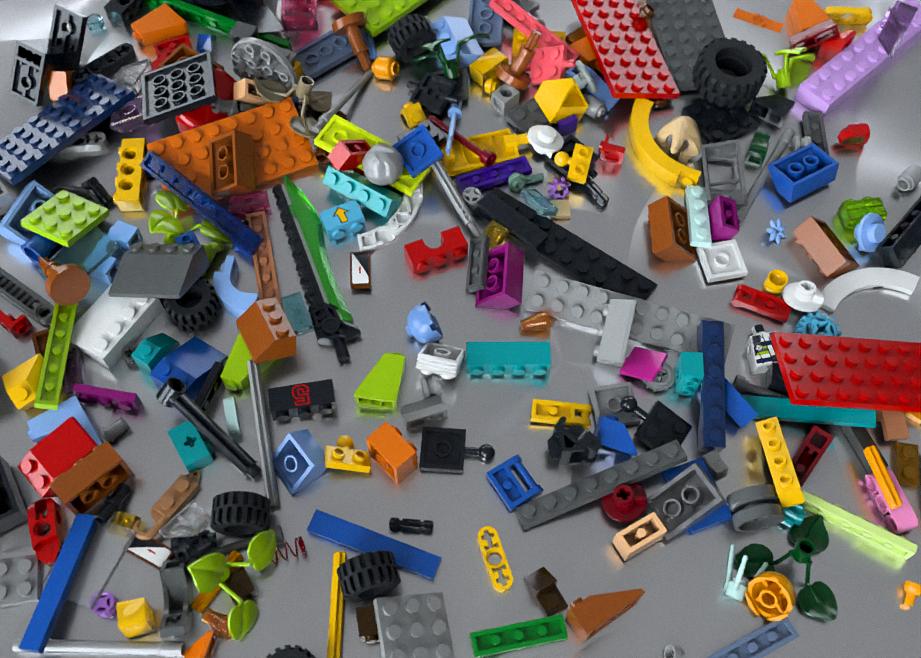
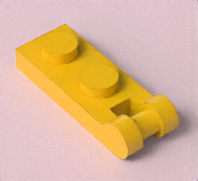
M533 399L531 422L557 424L561 417H565L566 422L563 425L572 426V424H575L576 426L580 425L583 429H589L591 427L589 415L592 413V406L580 403ZM575 412L580 413L581 417H575Z

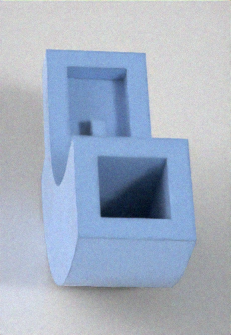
M227 255L225 263L223 262L221 265V272L214 271L213 283L222 306L231 315L239 318L255 301L260 299L258 294L245 293L234 288L238 264L235 256Z

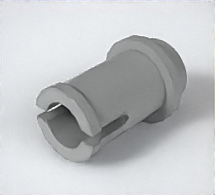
M121 417L106 429L102 428L103 431L100 432V435L105 441L114 442V438L129 429L130 426Z

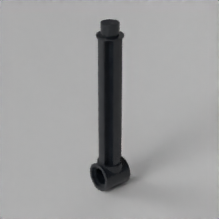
M169 377L156 394L159 403L165 407H175L243 473V476L247 474L251 479H254L262 471L256 465L258 461H255L187 395V387L182 380L176 377Z

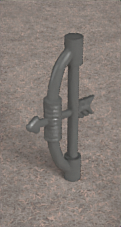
M87 181L81 183V187L75 185L44 187L54 195L58 193L57 190H69L77 196L89 197L96 204L106 208V206L101 204L97 196L84 189L88 187Z

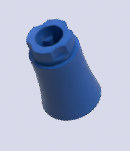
M36 234L29 241L21 245V250L29 259L38 264L40 262L38 259L40 257L43 259L46 256L49 257L59 243Z

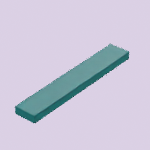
M741 395L758 414L755 419H769L777 416L780 421L875 428L876 410L793 405L788 398Z

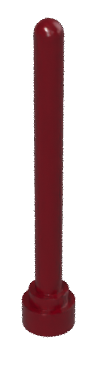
M434 115L428 117V120L436 127L448 134V125ZM454 130L453 139L478 155L482 164L486 167L494 164L496 160L495 153L490 150H482Z

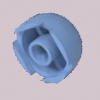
M426 301L412 308L407 317L408 326L405 327L410 338L415 337L418 342L423 344L443 339V334L436 317L431 312L428 313L431 311V308Z

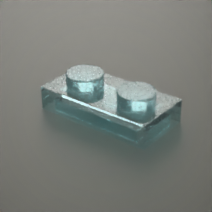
M522 188L520 196L525 200L526 204L536 210L538 215L543 217L556 216L559 209L538 190Z
M300 291L281 298L286 315L295 334L313 328Z

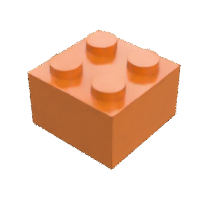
M386 421L366 438L369 455L399 485L418 468L417 448L410 440L406 442L401 437L402 433L395 425L391 426Z

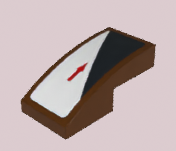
M370 251L350 252L351 289L371 288Z
M133 535L124 548V551L144 561L147 565L159 571L163 561L173 560L175 557V553L171 552V548L153 538L141 540Z

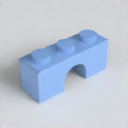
M117 220L114 226L109 229L104 240L99 243L94 254L86 262L85 267L90 276L112 284L120 265L118 260L114 258V255L120 251H128L130 246L135 243H141L143 237L139 229Z

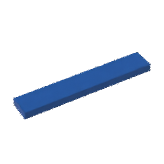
M316 509L307 528L309 533L361 553L390 551L394 554L397 567L432 581L442 560V557Z
M76 514L19 645V649L43 654L97 527V523L93 519L94 515Z

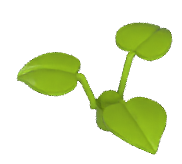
M806 47L783 49L775 52V56L784 55V69L777 70V74H775L766 54L762 53V58L764 57L772 74V79H776V87L779 89L792 86L791 67L793 62L805 60L813 63L815 54L800 55L801 52L807 50ZM792 53L799 55L788 58V55Z
M159 190L155 195L157 203L165 209L174 210V217L165 210H153L149 217L150 233H167L163 240L164 244L176 243L174 238L184 234L183 226L177 220L179 211H187L188 203L184 197L176 192ZM203 219L202 224L199 223L190 230L196 231L200 228V232L208 238L232 243V237L228 229L221 222L214 219Z
M272 529L262 531L253 537L247 550V556L250 559L247 562H228L223 554L212 553L198 559L187 567L198 591L208 594L220 586L238 602V606L233 607L228 616V629L230 635L236 641L242 639L250 631L256 621L258 609L256 603L252 600H246L243 603V600L223 582L230 575L229 566H251L253 564V568L256 571H261L270 564L276 551V536Z

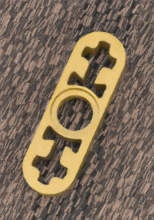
M830 6L823 9L835 24L866 25L873 20L872 10L867 7ZM846 14H851L849 17H843Z
M482 527L478 532L477 541L492 586L498 592H507L512 587L513 576L500 538L493 527ZM484 533H488L489 536L493 535L491 538L493 548L489 549L487 540H482ZM491 554H499L502 561L498 565L491 564L488 560ZM503 567H505V569L501 570L502 576L504 579L508 578V580L506 581V586H502L501 583H497V581L499 580V574L497 570H500Z

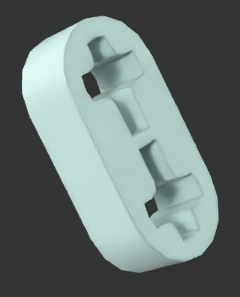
M235 397L224 398L223 405L229 436L241 435Z

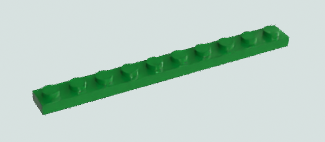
M145 0L146 5L153 8H158L166 3L181 18L228 36L231 28L237 22L182 0ZM271 33L259 34L261 40L293 52L291 41Z

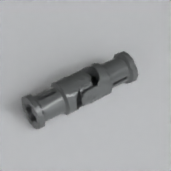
M219 97L218 101L212 103L213 113H224L229 117L257 108L254 104L235 100L226 101L221 100Z

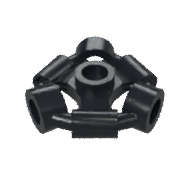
M184 526L179 527L174 533V538L170 541L171 552L175 553L176 559L182 563L188 562L191 557H200L211 552L212 548L217 547L216 532L210 533V530L201 528L189 530ZM202 539H208V543L203 544Z

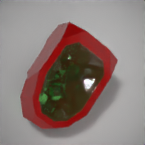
M866 123L849 124L839 132L837 138L841 146L859 147L868 142L870 129Z

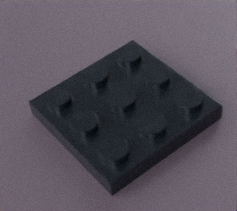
M707 98L682 108L681 112L682 115L691 117L697 123L700 136L707 144L737 140L757 130L759 127L756 120L743 106L737 108L736 106L733 108H727V106L719 107L716 103L708 102Z

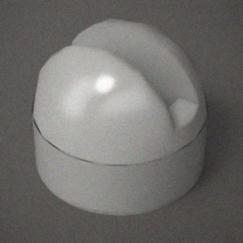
M668 644L664 649V658H683V655H685L682 647L675 644Z

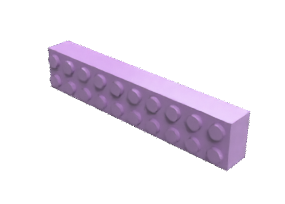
M917 0L903 1L802 82L794 99L811 112H822L824 119L921 38V3Z

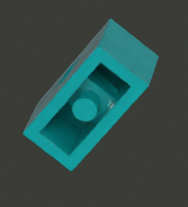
M681 351L673 369L675 373L674 393H680L685 396L696 393L704 377L703 353Z
M189 421L167 431L189 473L202 469L214 462L211 454L215 452L209 441L204 443L201 438L204 435Z

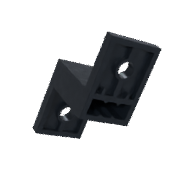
M55 4L49 39L17 40L9 93L36 107L42 106L47 72L79 69L88 17L62 4ZM67 24L70 26V31L67 29Z

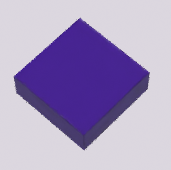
M572 115L560 120L557 132L562 137L575 132L578 121L577 117Z

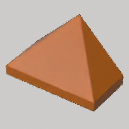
M209 630L184 652V658H211L218 636L214 631Z

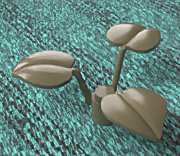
M301 76L298 84H293V87L287 93L285 87L279 82L254 79V85L259 95L273 103H281L283 97L287 98L295 90L296 95L303 100L301 117H292L289 123L290 127L295 133L303 137L313 139L317 137L319 133H315L312 130L317 121L310 117L305 118L306 105H310L313 110L318 112L329 111L331 108L332 92L312 91L314 80L308 76Z

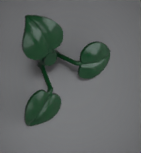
M478 33L458 41L456 62H454V59L447 61L441 43L451 41L450 38L426 43L420 46L421 49L433 51L438 47L439 51L418 56L413 59L414 65L416 67L418 63L428 57L437 58L447 79L459 77L460 47L469 40L476 38L490 39V36L486 33Z
M822 515L806 517L800 526L794 524L790 530V539L796 544L795 547L775 561H773L771 550L765 545L757 543L744 547L735 555V562L738 567H740L743 556H748L743 573L752 579L764 562L768 563L764 572H775L773 565H778L790 556L797 563L806 564L805 585L807 588L801 589L798 593L800 608L807 615L814 618L830 621L836 619L838 612L837 602L830 587L821 581H816L810 585V570L813 563L811 558L814 553L826 550L829 544V536Z

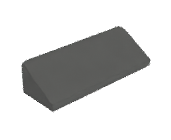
M840 425L868 474L873 473L863 452L868 446H876L865 427ZM876 446V448H877V450H878V452H879V454H880V456H881V458H882V460H883L885 466L888 467L889 465L887 464V462H886V460L884 459L883 455L881 454V452L879 451L878 447Z

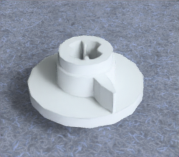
M532 126L527 134L528 141L532 144L534 150L540 154H546L549 158L563 146L564 140L562 136L550 126Z
M806 280L790 283L785 286L782 293L784 301L789 306L803 312L819 310L822 308L825 299L820 290L816 288V285Z

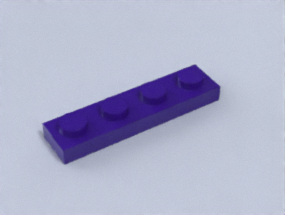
M524 155L455 177V183L462 195L463 191L468 187L483 190L508 182L509 177L513 173L530 175L532 174V168Z

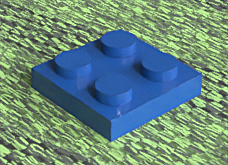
M424 124L392 146L402 155L404 166L412 178H415L445 156Z

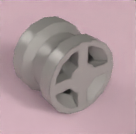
M794 135L791 140V153L811 144V137L804 136L800 138Z
M468 187L462 193V199L469 208V211H474L477 207V202L481 199V192L475 187Z
M437 374L432 375L430 378H420L425 398H429L432 394H442Z

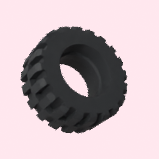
M727 37L720 38V40L715 39L711 43H707L701 50L692 72V80L697 92L700 91V95L703 98H707L710 103H716L719 107L727 106V108H733L736 106L737 108L752 102L758 95L767 76L766 61L764 57L762 58V53L755 49V46L747 44V41L744 40L739 41L737 38L727 39ZM720 69L730 70L736 73L739 77L730 76L722 72Z

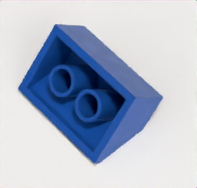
M811 143L768 164V170L777 192L791 203L834 181L839 163L817 145Z

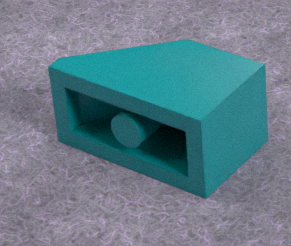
M160 333L145 338L131 356L138 367L150 373L180 343L170 336Z

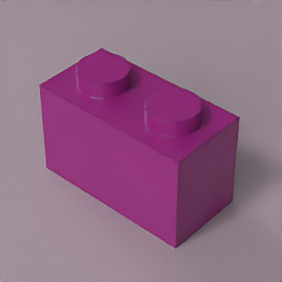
M718 195L708 206L711 240L721 242L731 240L740 230L736 200Z

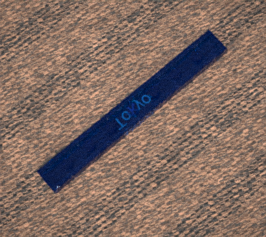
M149 149L139 166L250 255H255L265 239L156 152Z

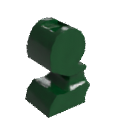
M758 130L755 131L744 163L761 168L767 154L771 134Z

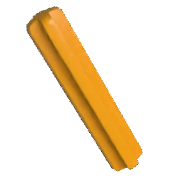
M876 446L866 447L863 452L889 508L897 509L901 507L903 502Z
M233 550L226 559L228 562H241L243 556L238 551ZM229 566L228 568L232 572L237 566ZM218 586L208 594L200 592L192 602L191 607L198 613H202L221 587Z

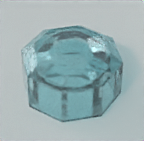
M99 14L87 16V27L89 30L98 31L103 28L104 21Z

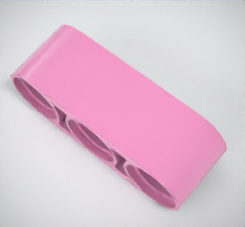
M886 468L903 502V505L897 509L889 508L874 474H866V486L890 532L896 535L916 529L918 527V519L892 470Z

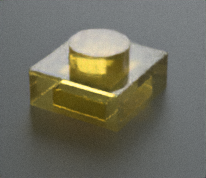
M492 220L481 236L486 234L490 237V243L498 247L509 231Z
M118 511L109 533L132 540L134 536L133 526L141 518Z

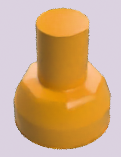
M905 581L904 591L907 593L903 603L913 607L916 596H921V585Z

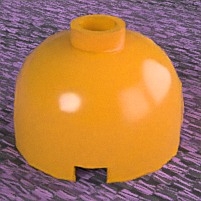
M774 571L762 572L755 576L747 585L745 597L749 607L758 616L762 614L768 617L766 620L780 621L786 618L796 603L794 586L781 573Z

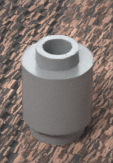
M584 94L583 96L589 105L585 113L594 119L601 118L606 111L605 103L591 94Z
M910 165L897 177V187L902 191L912 190L921 182V167Z

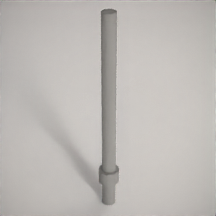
M368 69L327 113H323L319 117L318 122L312 128L315 133H319L333 115L373 75L372 70Z

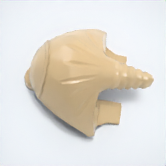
M689 116L675 117L665 124L654 137V141L665 154H668L669 149L671 153H677L684 141L688 140V148L681 151L677 161L683 165H687L691 158L700 154L701 137L698 125ZM669 135H672V136H673V138H672V143H671V149H670V146H669V144H668V136H669Z

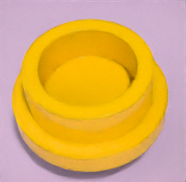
M495 77L488 78L484 86L485 92L491 95L492 92L500 87V83Z

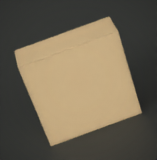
M569 199L550 200L551 219H570Z

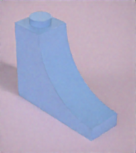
M76 396L60 403L58 410L49 409L27 421L30 428L27 433L33 442L38 441L39 443L68 418L75 417L97 445L103 444L85 408Z

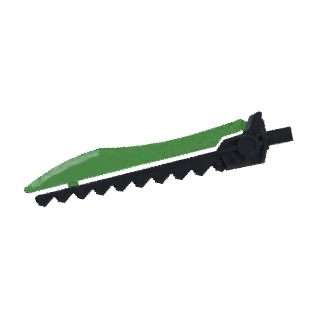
M284 175L282 177L291 205L287 203L281 184L273 187L272 193L280 197L276 201V205L284 209L280 213V218L288 222L284 225V231L292 235L288 238V244L296 248L292 251V257L300 262L296 265V271L304 275L300 279V285L308 289L304 294V298L313 303L309 306L308 312L310 313L319 344L334 347L338 361L346 362V359H350L346 342L356 336H361V331L356 325H353V317L347 308L332 273L324 242L322 222L304 193ZM292 213H295L328 303L324 302Z

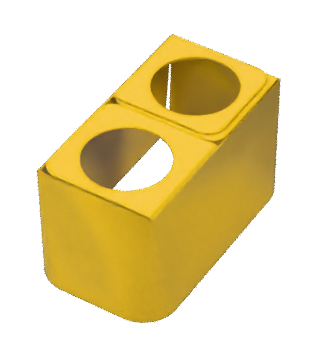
M493 47L469 65L470 78L484 88L488 78H499L495 71L500 62L509 64V58Z
M146 598L117 602L118 627L127 639L155 633L154 609Z

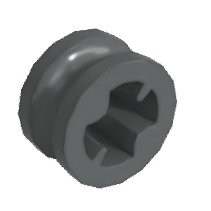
M132 343L122 349V357L128 364L135 365L134 359L129 355L132 354V351H135L138 345Z

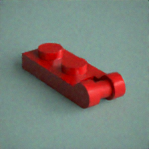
M743 284L737 286L735 291L737 294L733 296L731 301L733 306L744 307L786 323L792 307L784 299Z

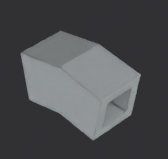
M716 449L702 456L715 481L727 475L728 467Z

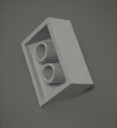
M610 299V303L605 304L603 316H606L605 324H600L598 336H601L602 339L600 344H596L594 356L597 357L596 362L616 367L622 366L637 300Z

